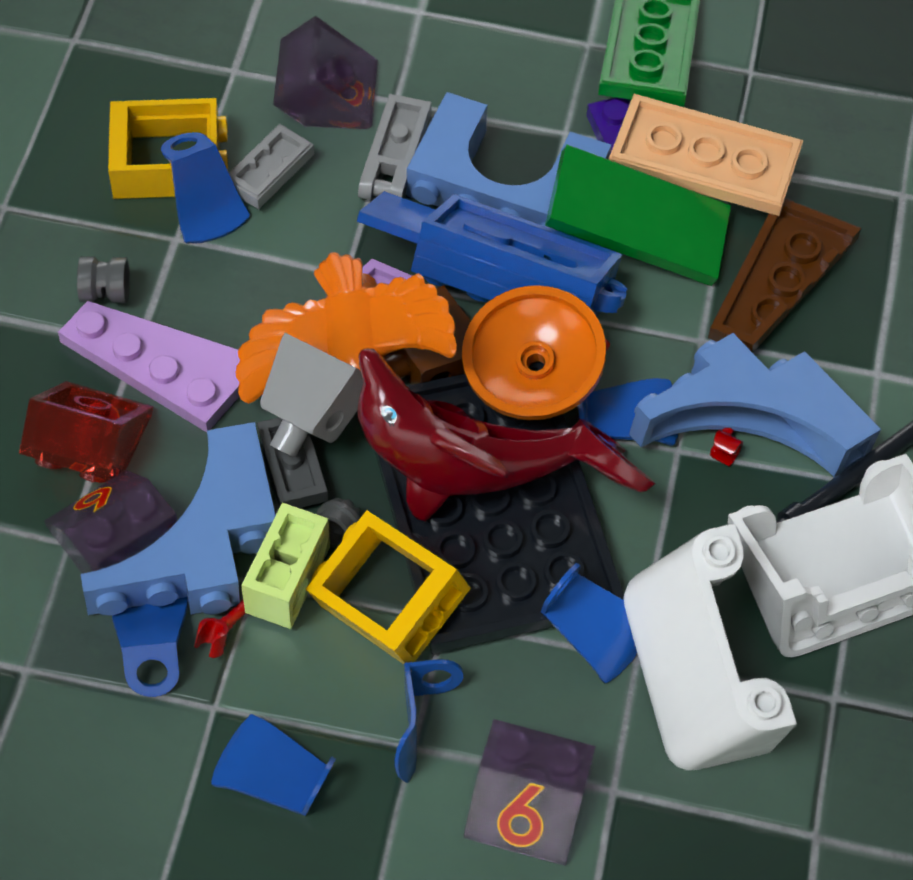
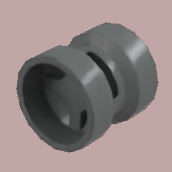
M81 256L79 258L77 292L80 302L90 301L94 303L98 298L108 297L112 303L128 302L130 268L127 257H113L109 262L99 261L96 257Z

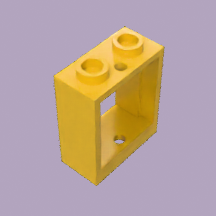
M217 98L110 101L108 173L113 199L175 197L171 164L132 165V138L169 137L190 132L202 133L207 135L216 145L228 170L227 150H220V142H228L227 116H218Z
M367 510L358 522L348 527L343 535L341 544L327 561H324L316 568L311 582L305 588L323 609L402 664L415 662L471 589L456 568ZM381 541L431 573L388 630L339 598V595Z

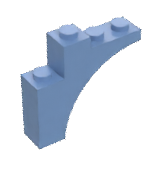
M732 333L717 342L711 340L702 345L694 355L695 362L691 373L681 376L671 388L659 395L651 393L644 397L634 410L635 417L629 435L640 447H643L655 440L682 432L732 428L734 431L763 436L789 446L814 460L833 477H836L872 450L881 429L805 351L788 361L785 358L781 359L768 369Z
M255 422L207 430L208 457L200 487L184 514L169 531L152 545L120 563L80 574L88 615L98 613L102 615H115L125 611L127 608L147 604L165 606L173 603L178 598L184 597L188 598L191 614L201 612L209 615L219 614L240 603L239 582L233 553H257L276 516Z

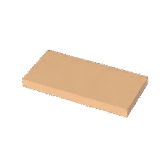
M634 94L609 160L702 195L780 216L803 140Z

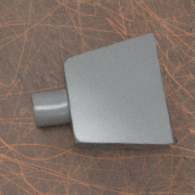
M284 333L260 400L261 408L283 419L270 445L296 458L308 433L329 443L336 441L357 412L359 396L364 383L361 370Z

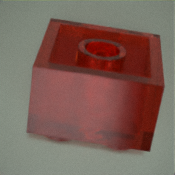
M65 381L29 399L19 454L35 458V464L44 468L62 469L66 467L79 471V476L85 480L99 483L107 482L127 469L152 416L154 406Z

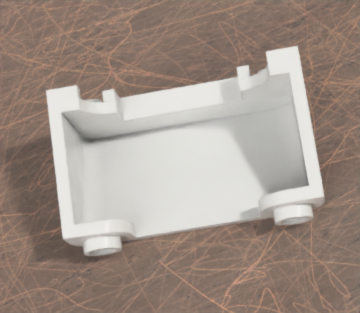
M907 454L872 464L866 470L861 481L859 495L777 523L773 512L767 506L762 505L746 506L737 512L728 514V525L736 524L743 547L744 558L741 567L771 639L785 657L801 656L913 615V462Z
M736 524L712 528L692 538L635 575L629 582L623 596L628 622L665 752L672 763L684 770H700L771 753L797 724L790 700L785 690L777 682L767 678H756L743 682L739 680L712 590L713 586L720 585L722 581L733 577L741 567L744 558L743 547Z

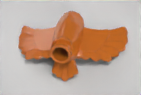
M331 252L319 264V268L314 271L315 278L328 295L326 298L318 301L310 299L304 305L295 302L288 303L283 310L268 309L262 315V322L250 330V340L242 344L238 350L240 361L236 367L235 374L240 382L238 389L240 399L249 404L263 394L284 333L359 370V352L366 348L376 350L383 358L389 353L404 348L427 349L447 358H452L456 355L457 345L454 336L455 323L449 313L448 301L444 297L437 295V289L434 285L425 284L424 277L419 273L407 280L404 277H396L390 284H377V281L372 276L362 273L363 263L360 258L353 259L348 254L340 256L336 252Z

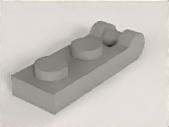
M389 94L360 179L359 198L373 200L374 197L379 196L384 191L406 198L407 167L425 134L431 116V102ZM380 173L394 176L392 182L379 180Z

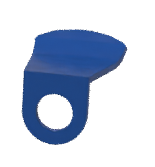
M198 132L184 133L170 138L162 145V155L171 163L178 220L185 243H203L221 238L241 227L249 219L250 214L237 192L216 145L206 135ZM187 141L197 142L191 148L173 150L180 143Z
M653 378L592 391L578 405L579 418L590 422L612 439L634 440L629 433L635 417L634 410L637 404L651 393L659 395L672 387V383L669 379ZM678 434L655 441L672 446L676 443Z
M575 563L548 595L541 613L589 663L601 681L608 683L617 677L637 655L624 600L579 575L578 572L581 566Z
M187 597L178 598L173 603L165 606L147 604L130 607L119 614L111 615L122 650L126 682L134 692L142 696L157 697L166 694L176 685L179 678L177 643L186 617ZM147 660H158L166 666L167 676L160 683L146 684L137 676L139 665Z
M437 659L404 663L405 698L409 727L397 746L394 765L397 776L405 783H409L416 770L417 713L414 696L439 694L456 688L462 682L464 676L462 667L454 661ZM443 670L451 674L449 679L441 683H427L422 680V677L431 671Z
M251 714L239 726L225 747L215 767L211 784L214 787L237 791L306 816L336 758L331 756L326 765L266 720Z

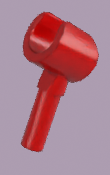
M724 428L716 432L710 456L730 467L739 455L743 441L732 436L734 433L732 428Z
M242 600L227 615L220 619L205 618L201 620L194 648H198L203 643H211L209 657H220L224 652L228 631L246 614L244 601Z

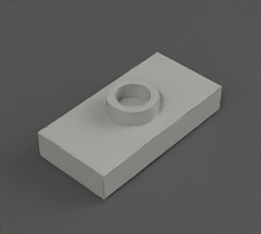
M281 124L276 126L229 172L240 198L255 208L260 209L314 155V144Z

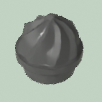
M336 498L325 502L316 513L328 518L330 547L337 548L341 544L343 535L348 527L358 522L361 518V508H355L354 503L350 499Z

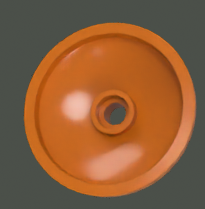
M525 286L496 296L476 313L464 336L462 361L471 388L490 408L516 419L541 420L556 417L572 410L592 393L599 383L605 367L606 342L598 318L582 300L554 287ZM533 362H542L544 364V367L538 371L528 368Z

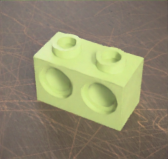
M285 503L281 504L241 585L245 613L292 629L308 595L305 588L311 582L314 571L323 563L330 549L328 518Z

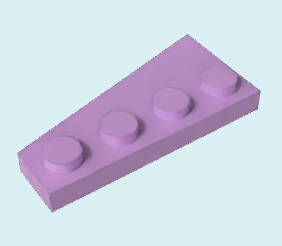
M87 301L58 331L62 344L206 433L239 398L238 389L240 382L235 374L236 367L240 361L238 349Z

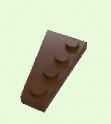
M785 199L780 216L768 214L710 327L708 338L719 341L734 333L753 353L859 239L862 228Z

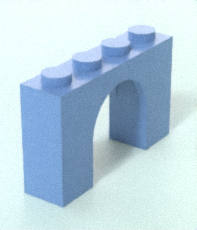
M446 92L407 167V196L416 199L420 203L439 207L453 194L545 226L558 164L564 147L568 144L609 160L612 145L569 132L555 164L545 176L524 185L500 184L484 177L472 164V160L486 134L487 105Z

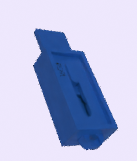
M384 191L359 211L357 222L417 243L411 272L421 274L431 284L438 286L449 285L466 291V294L474 300L489 302L496 296L515 288L549 286L576 296L589 306L596 317L600 312L617 313L618 308L624 305L627 288L621 282L615 280L622 258L621 253L462 196L453 194L435 210Z

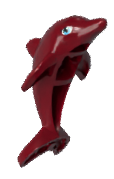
M366 348L359 352V366L364 381L357 407L359 421L370 446L383 460L407 477L406 501L411 513L418 520L427 521L450 495H469L506 490L531 482L576 460L589 464L614 483L640 493L646 492L656 484L623 455L626 451L624 447L584 419H580L572 428L538 431L509 428L472 419L463 409L451 403L425 400L420 395L414 393L376 350Z

